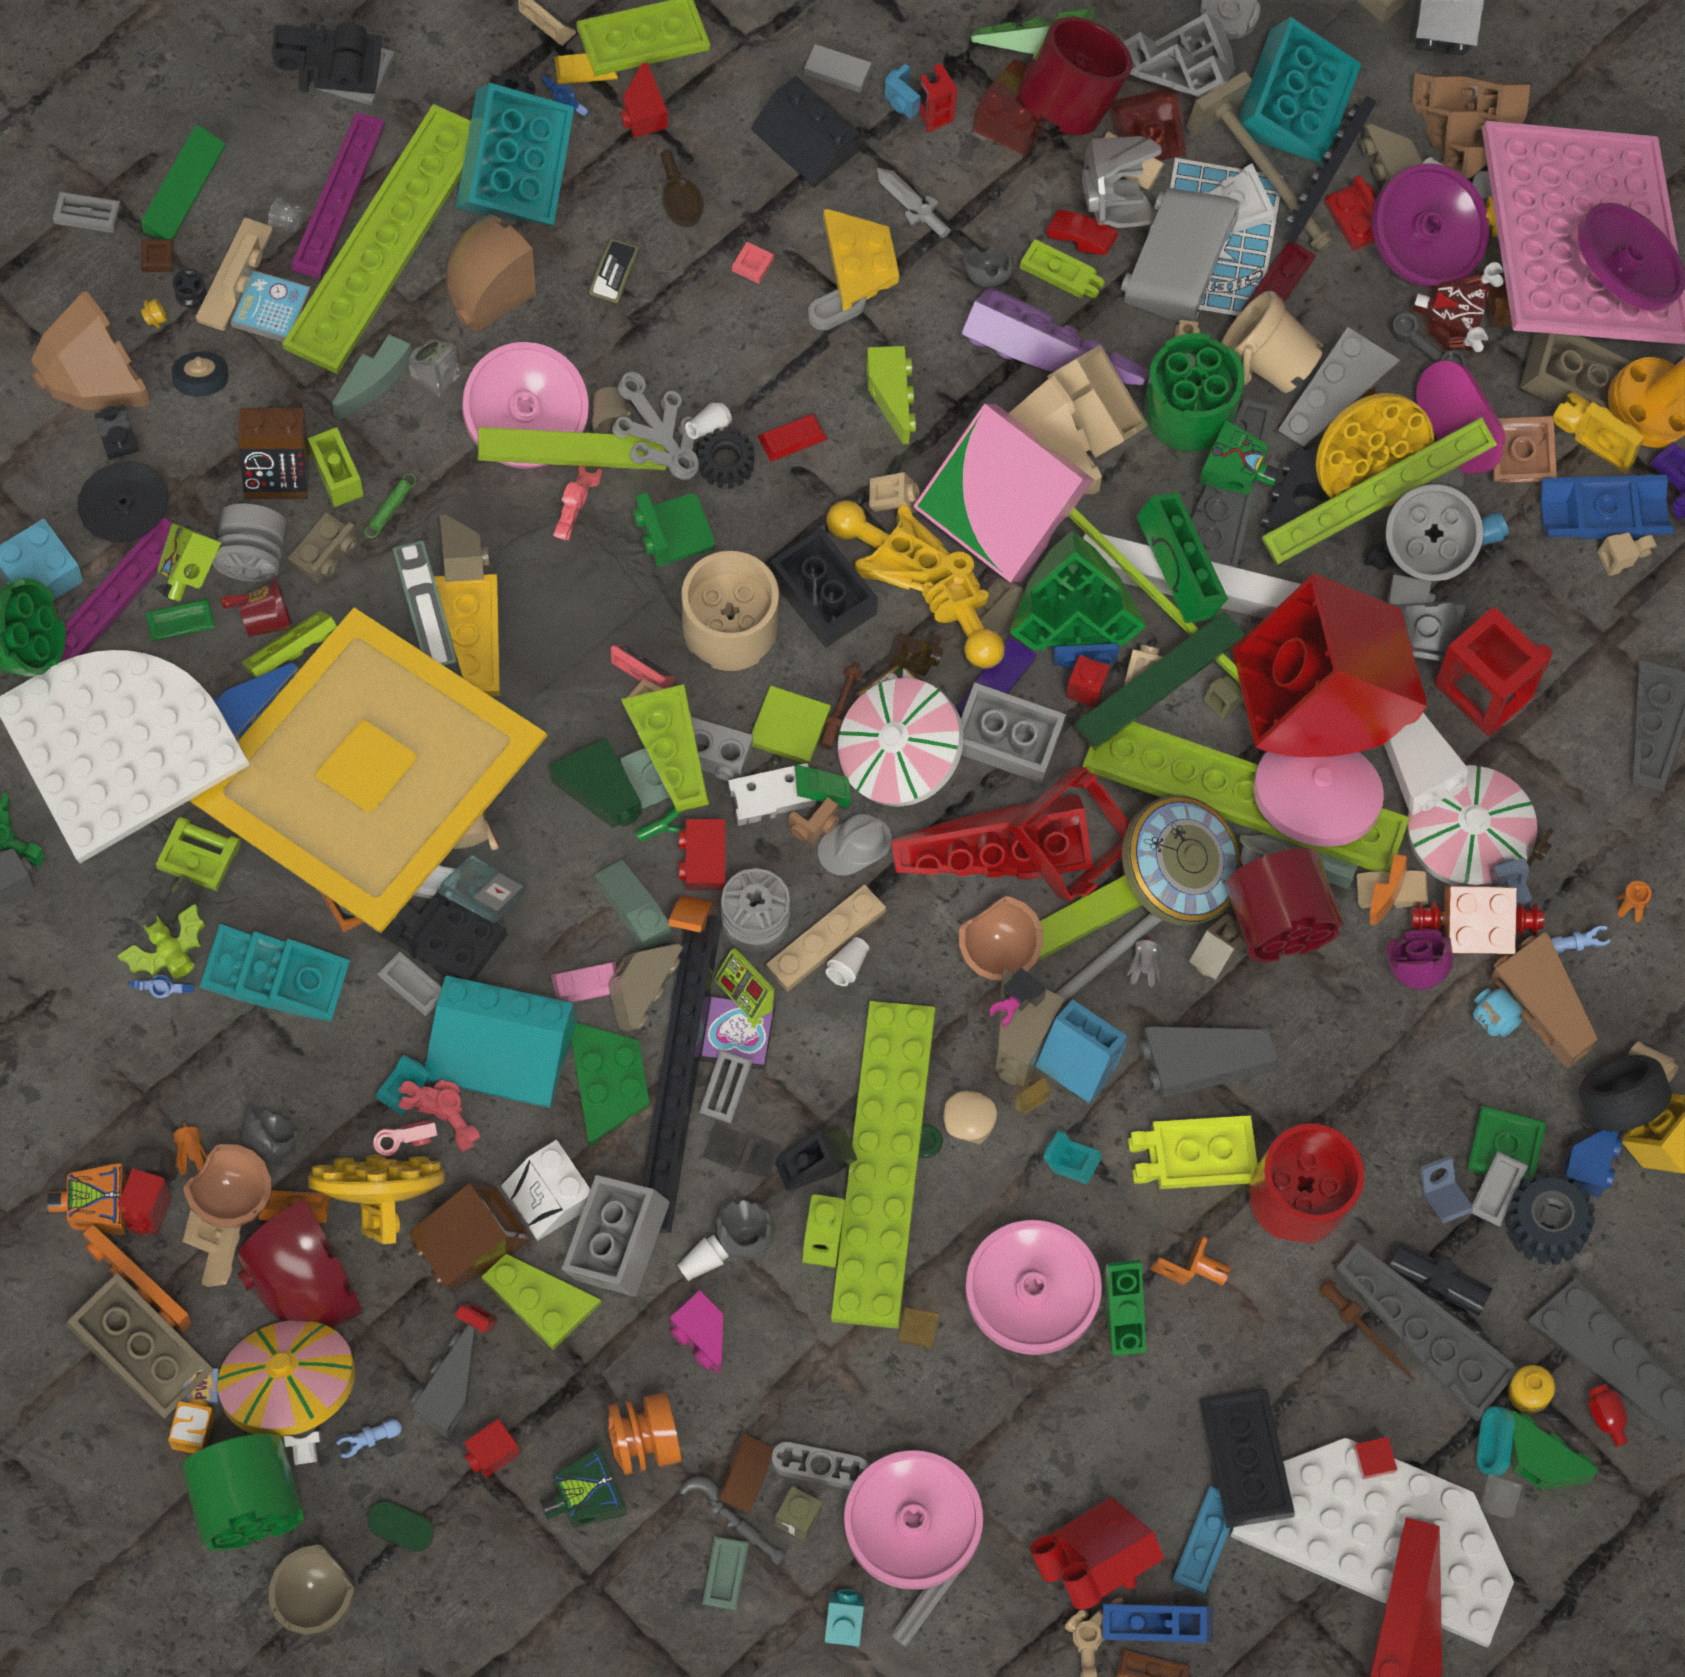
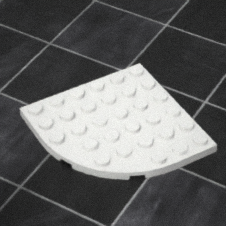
M107 650L79 655L52 666L42 675L34 676L0 696V718L79 863L91 858L250 765L222 712L200 683L176 665L149 654L127 650Z

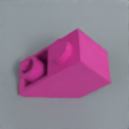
M699 1290L670 1317V1327L672 1328L670 1333L680 1345L685 1346L688 1344L695 1352L693 1355L695 1360L705 1370L711 1368L718 1374L722 1370L723 1313Z

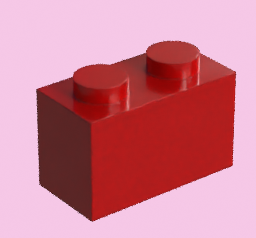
M686 819V829H679V849H686V861H679V881H686V890H723L725 886V819Z
M132 1168L117 1206L129 1231L141 1236H146L147 1233L158 1235L172 1198L164 1178Z

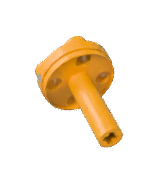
M1656 357L1640 358L1626 365L1613 377L1608 390L1609 409L1614 417L1625 424L1634 426L1644 436L1641 445L1652 448L1668 447L1685 435V357L1676 365Z

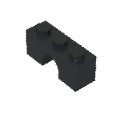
M1298 447L1294 458L1288 456L1282 474L1286 476L1283 484L1277 483L1271 498L1272 501L1276 502L1273 511L1267 509L1261 523V527L1266 528L1264 535L1308 512L1300 508L1294 499L1308 496L1320 500L1323 489L1317 477V454Z

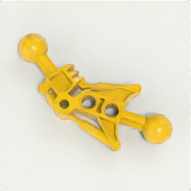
M849 500L838 501L831 506L826 516V523L831 534L842 540H850L857 537L877 549L872 555L858 559L855 562L854 569L862 578L879 580L906 590L912 588L921 591L926 603L930 605V611L935 613L934 618L940 623L959 621L968 637L964 648L966 658L973 666L980 669H989L999 664L1005 653L1004 642L997 632L984 629L975 612V609L986 605L989 594L987 591L979 589L980 584L973 573L974 561L970 555L958 551L950 554L943 547L944 544L912 515L910 508L906 505H901L898 508L896 516L897 527L890 535L866 522L864 510L855 502Z

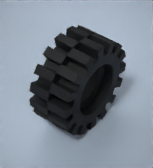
M724 427V433H720V429L717 428L714 429L713 436L707 433L705 441L701 440L698 449L699 470H701L703 479L708 477L710 485H713L716 481L717 488L723 489V483H728V489L734 488V482L741 486L744 484V478L748 480L751 477V471L753 472L755 462L754 445L752 441L749 442V437L746 434L742 437L740 436L741 430L735 428L734 433H730V427ZM721 450H732L736 452L739 459L732 466H721L715 462L714 456Z

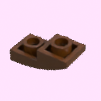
M742 1433L729 1459L728 1465L731 1467L716 1498L750 1514L765 1478L774 1447Z

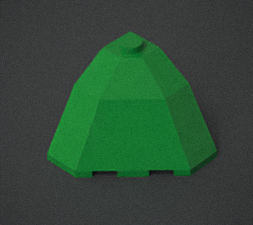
M1072 530L1048 552L1030 578L1012 622L1010 633L1033 651L1046 650V646L1060 645L1077 646L1117 643L1119 646H1124L1146 627V622L1119 575L1095 547Z

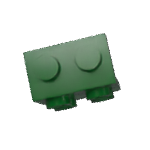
M648 493L636 496V508L632 509V515L637 528L642 527L645 535L642 537L647 555L652 554L656 567L714 549L715 540L696 494L691 493L652 505Z

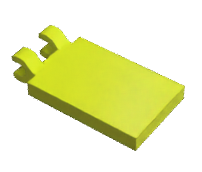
M1251 1115L1156 1121L1151 1124V1131L1131 1132V1138H1128L1129 1152H1140L1149 1149L1151 1163L1135 1164V1169L1132 1170L1134 1184L1158 1180L1159 1189L1248 1184L1254 1169L1258 1165Z

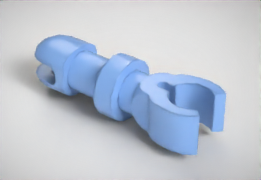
M1598 926L1583 934L1577 931L1572 932V936L1551 938L1557 954L1564 953L1565 950L1570 949L1581 951L1584 950L1585 946L1604 947L1611 940L1608 939L1605 942H1601L1597 938L1592 939L1598 931L1605 932L1608 928L1606 926Z
M390 1418L382 1421L381 1425L371 1429L369 1426L362 1428L361 1433L339 1435L334 1441L338 1445L344 1441L351 1442L349 1449L339 1452L342 1458H348L356 1454L357 1450L365 1445L372 1447L376 1445L375 1441L397 1436L402 1430V1425L399 1420Z

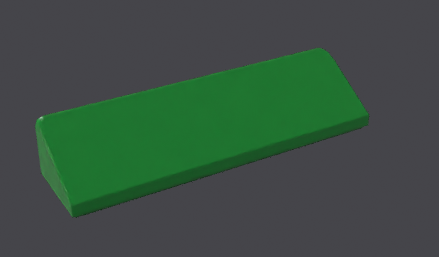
M194 126L141 220L143 233L158 239L175 238L224 151L226 143L203 127Z

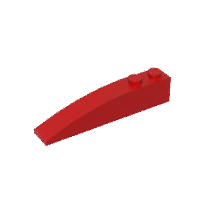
M1079 794L1056 798L1037 816L1045 814L1050 818L1041 829L1023 828L1030 839L1039 845L1058 874L1093 868L1085 808ZM1033 802L959 818L891 840L896 873L938 875L939 872L955 873L956 876L982 874L993 878H1000L1001 875L1017 876L1018 879L1043 877L1008 828V825Z
M1405 1517L1368 1677H1441L1440 1526Z

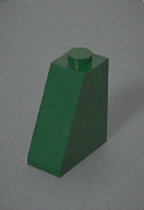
M607 738L548 765L549 778L552 783L610 827L628 826L642 815L641 801Z

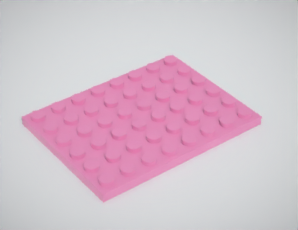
M1485 121L1482 133L1513 330L1685 344V288L1681 296L1666 309L1649 311L1635 307L1617 297L1601 283L1585 261L1578 242V226L1583 216L1598 204L1617 203L1639 212L1653 222L1665 234L1678 253L1658 136Z

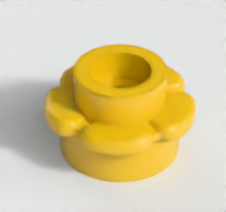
M157 298L151 301H144V308L141 309L144 320L148 326L154 324L157 328H161L160 324L168 321L161 303Z

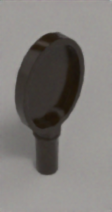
M665 150L660 154L667 174L666 178L669 180L663 191L664 209L670 219L676 224L683 227L694 226L700 221L703 214L704 203L702 195L694 183L680 177L681 174L678 172L672 151Z

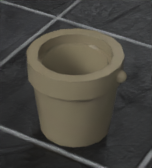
M604 387L594 392L592 396L593 417L591 419L593 433L614 434L612 426L622 416L628 417L632 421L631 412L628 411L626 401L620 395L617 387ZM619 424L622 430L627 431L623 424Z

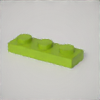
M319 610L241 663L247 673L257 678L276 670L279 665L287 660L291 661L300 657L305 648L313 643H319L327 639L330 632L337 625L330 615Z

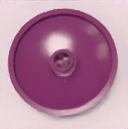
M1419 164L1397 173L1382 187L1373 208L1372 230L1377 249L1393 272L1412 284L1434 288L1455 283L1469 275L1477 267L1487 248L1489 219L1486 217L1487 210L1480 194L1467 178L1443 165Z
M1617 203L1598 204L1583 216L1578 226V242L1581 252L1595 276L1613 294L1635 307L1649 311L1666 309L1681 296L1685 288V272L1681 259L1669 239L1653 222L1639 212Z

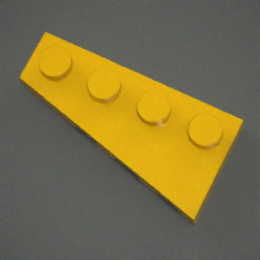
M497 574L484 575V579L454 582H445V576H434L462 678L489 696H500Z

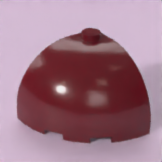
M305 1199L290 1206L266 1222L250 1236L240 1249L238 1261L242 1271L237 1273L246 1291L253 1288L263 1306L281 1321L318 1322L328 1327H335L362 1314L354 1291L348 1289L350 1287L347 1281L348 1278L337 1256L332 1257L326 1236Z

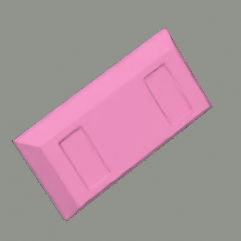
M612 961L551 974L556 999L573 1003L610 995L608 983L617 969L616 962Z

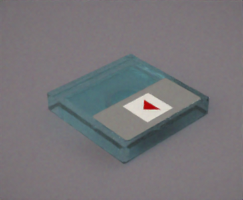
M470 855L441 883L438 892L495 923L524 895L527 885Z

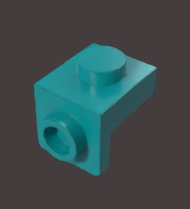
M403 1055L395 1070L378 1090L375 1098L403 1116L407 1110L398 1107V1103L402 1097H411L406 1093L399 1092V1087L403 1082L410 1081L421 1089L425 1087L430 1072L420 1062L411 1060Z
M1059 1130L1053 1140L1047 1144L1044 1154L1045 1161L1055 1174L1084 1184H1088L1103 1157L1099 1150L1070 1141L1066 1133Z
M839 1589L837 1592H830L825 1643L850 1646L860 1645L865 1596L858 1595L857 1591L851 1589Z

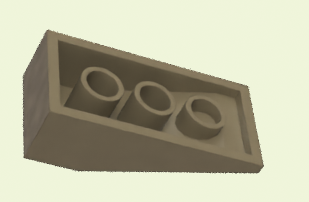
M1537 333L1533 338L1520 389L1558 405L1564 404L1567 398H1569L1567 395L1574 392L1590 403L1594 402L1600 407L1609 409L1608 390L1613 377L1632 361L1581 336Z
M118 1273L95 1293L65 1324L102 1362L164 1419L177 1407L178 1401L182 1402L214 1370ZM200 1369H203V1371L183 1390L184 1384L196 1372H198Z

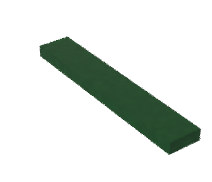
M1224 611L1077 721L1074 727L1094 751L1243 640L1245 634Z

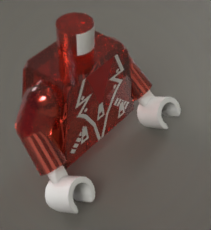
M1493 262L1486 266L1484 272L1448 282H1441L1436 298L1417 294L1413 311L1430 316L1427 332L1446 350L1465 349L1470 352L1473 350L1481 352L1484 348L1481 340H1488L1484 329L1480 327L1490 287L1487 286L1489 282L1495 287L1501 286L1504 280L1499 273H1503L1504 269L1499 263Z

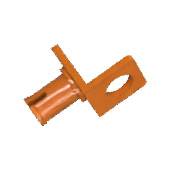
M1203 1236L1195 1243L1185 1269L1162 1258H1158L1151 1264L1150 1270L1182 1285H1185L1195 1274H1198L1223 1286L1229 1276L1226 1273H1230L1231 1266L1204 1255L1205 1251L1203 1250L1208 1238Z

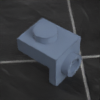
M1525 857L1518 860L1506 859L1501 861L1497 866H1494L1491 878V886H1511L1516 888V907L1519 903H1522L1524 906L1532 902V896L1526 885L1529 866Z

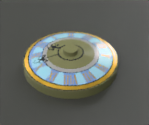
M1175 795L1164 797L1142 808L1128 825L1122 846L1125 876L1139 902L1159 919L1181 926L1198 925L1219 916L1230 906L1231 900L1226 888V881L1233 872L1242 867L1237 839L1225 819L1208 804L1188 796Z

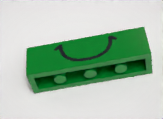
M1179 492L1151 496L1137 515V520L1185 623L1211 620L1228 600V597Z

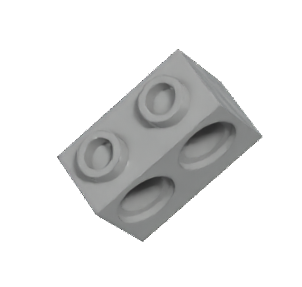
M692 717L697 744H703L708 747L706 750L699 752L702 770L713 773L717 778L724 781L743 777L753 749V735ZM728 753H734L738 758L729 761L724 759L723 756Z

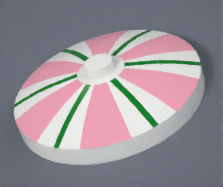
M912 678L887 680L863 693L847 712L838 738L840 765L844 775L848 777L849 783L868 799L886 806L913 805L934 795L953 775L962 754L963 726L954 704L933 685Z
M1466 765L1468 768L1467 786L1459 794L1447 796L1438 801L1428 811L1422 810L1415 815L1408 811L1407 817H1410L1406 828L1407 838L1417 861L1428 873L1448 885L1491 886L1493 869L1498 863L1506 859L1518 860L1524 857L1526 862L1528 861L1536 843L1537 818L1528 796L1512 779L1490 768Z

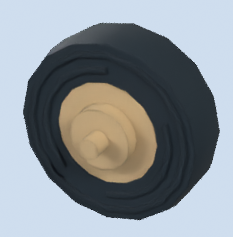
M199 351L183 355L172 366L173 384L179 392L188 396L201 397L217 393L228 382L227 363L222 356L213 352Z

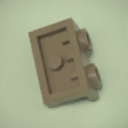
M326 512L287 558L288 564L319 584L325 576L329 577L334 573L338 561L344 553L349 554L354 549L358 540L355 524L348 522L345 525Z

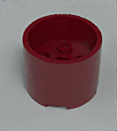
M1080 17L1057 19L1050 26L1021 78V83L1018 86L1020 98L1026 108L1037 119L1042 115L1047 120L1059 125L1058 131L1074 135L1089 134L1095 131L1102 122L1129 76L1133 65L1132 57L1125 44L1104 26Z
M1297 848L1263 856L1237 869L1226 881V888L1249 956L1253 961L1262 963L1278 962L1280 960L1279 955H1292L1301 952V955L1308 954L1335 940L1340 935L1338 928L1344 926L1320 854L1316 850Z

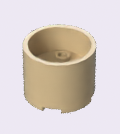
M722 551L708 555L690 569L682 587V632L685 643L691 653H694L706 663L711 664L712 668L724 671L742 670L759 662V659L775 643L778 632L779 591L771 570L756 557L738 551ZM727 616H732V620H728Z

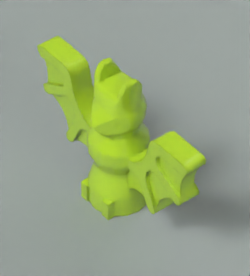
M194 904L179 914L181 931L178 938L171 937L169 928L164 925L157 915L156 923L150 927H147L145 924L143 925L150 941L157 946V952L147 953L138 946L132 945L120 953L118 958L121 962L129 965L133 974L138 971H146L155 976L159 970L167 967L174 979L186 976L194 968V963L187 953L192 948L201 947L199 933L206 926L203 920L199 918V908Z

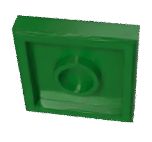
M1482 1105L1466 1170L1487 1175L1498 1151L1528 1166L1520 1184L1527 1179L1532 1182L1536 1174L1547 1122Z

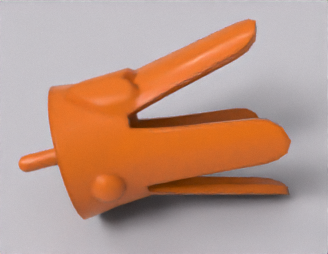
M1631 882L1627 886L1626 891L1616 897V900L1625 899L1617 912L1618 917H1624L1633 907L1635 908V921H1641L1645 906L1649 909L1648 901L1652 894L1650 887L1645 882Z
M183 1123V1128L173 1133V1141L177 1145L176 1168L179 1167L181 1175H184L187 1171V1154L190 1160L195 1161L199 1171L204 1166L201 1151L206 1160L208 1157L200 1142L201 1134L199 1133V1128L187 1127L186 1123Z

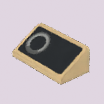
M518 0L519 11L558 44L564 45L576 34V30L540 0Z

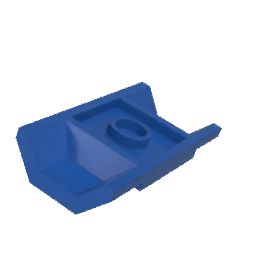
M1667 475L1542 478L1540 512L1543 533L1547 538L1577 537L1578 539H1606L1609 536L1628 532L1632 538H1640L1641 535L1673 534L1674 527L1669 522L1666 502Z

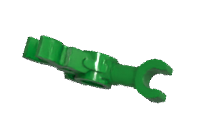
M4 792L2 793V801L0 803V852L14 849L17 854L22 857L25 856L31 865L40 867L46 858L41 853L43 849L36 844H26L18 840L12 832L11 818L8 811L11 805L7 793Z

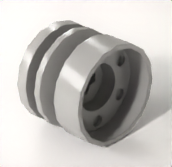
M232 504L224 507L220 513L217 530L219 536L217 541L221 542V545L212 562L213 567L220 573L241 581L265 582L271 580V577H277L280 570L279 562L282 558L280 548L284 544L287 529L286 519L280 513L270 508L255 504Z
M759 868L742 870L732 876L724 886L721 897V921L723 933L731 944L741 950L754 953L768 951L778 945L787 934L790 922L789 891L782 879L771 871ZM756 901L761 903V904H757L756 907H751V906H750V905H754V904L756 903Z

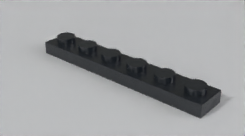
M1366 96L1360 106L1354 103L1345 118L1350 123L1348 126L1342 124L1333 139L1338 142L1336 147L1330 145L1321 159L1322 162L1326 163L1324 168L1318 166L1309 180L1313 187L1311 190L1306 187L1296 202L1301 206L1299 211L1293 209L1285 221L1284 225L1289 228L1283 237L1284 240L1291 244L1295 243L1377 101Z

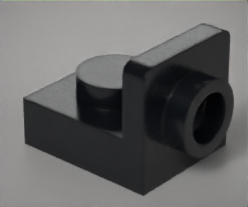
M125 406L107 407L94 415L108 460L139 451Z

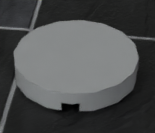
M1202 0L1200 16L1209 13L1221 21L1227 38L1232 40L1242 38L1253 31L1258 24L1260 5L1257 0Z

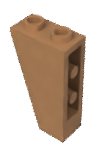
M1544 932L1537 938L1533 935L1528 937L1519 945L1518 949L1520 951L1512 957L1506 954L1500 958L1493 966L1495 970L1490 981L1497 989H1506L1521 1005L1522 1018L1568 1069L1593 1050L1598 1038L1550 937Z

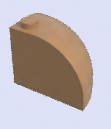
M491 214L476 221L461 234L451 250L446 269L447 292L456 309V316L464 326L469 325L475 334L536 295L533 248L512 226L502 227L499 224L502 222L501 219Z

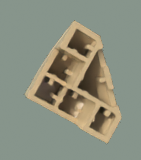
M1052 376L1009 414L1031 430L1041 443L1061 453L1094 480L1084 494H1095L1100 491L1102 476L1098 466L1093 463L1086 453L1091 448L1083 428H1076L1072 415L1076 411L1073 401L1057 378Z

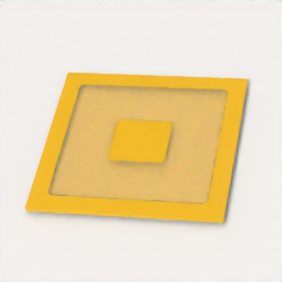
M354 607L238 740L250 765L192 798L189 802L376 931L382 933L548 735L525 718Z

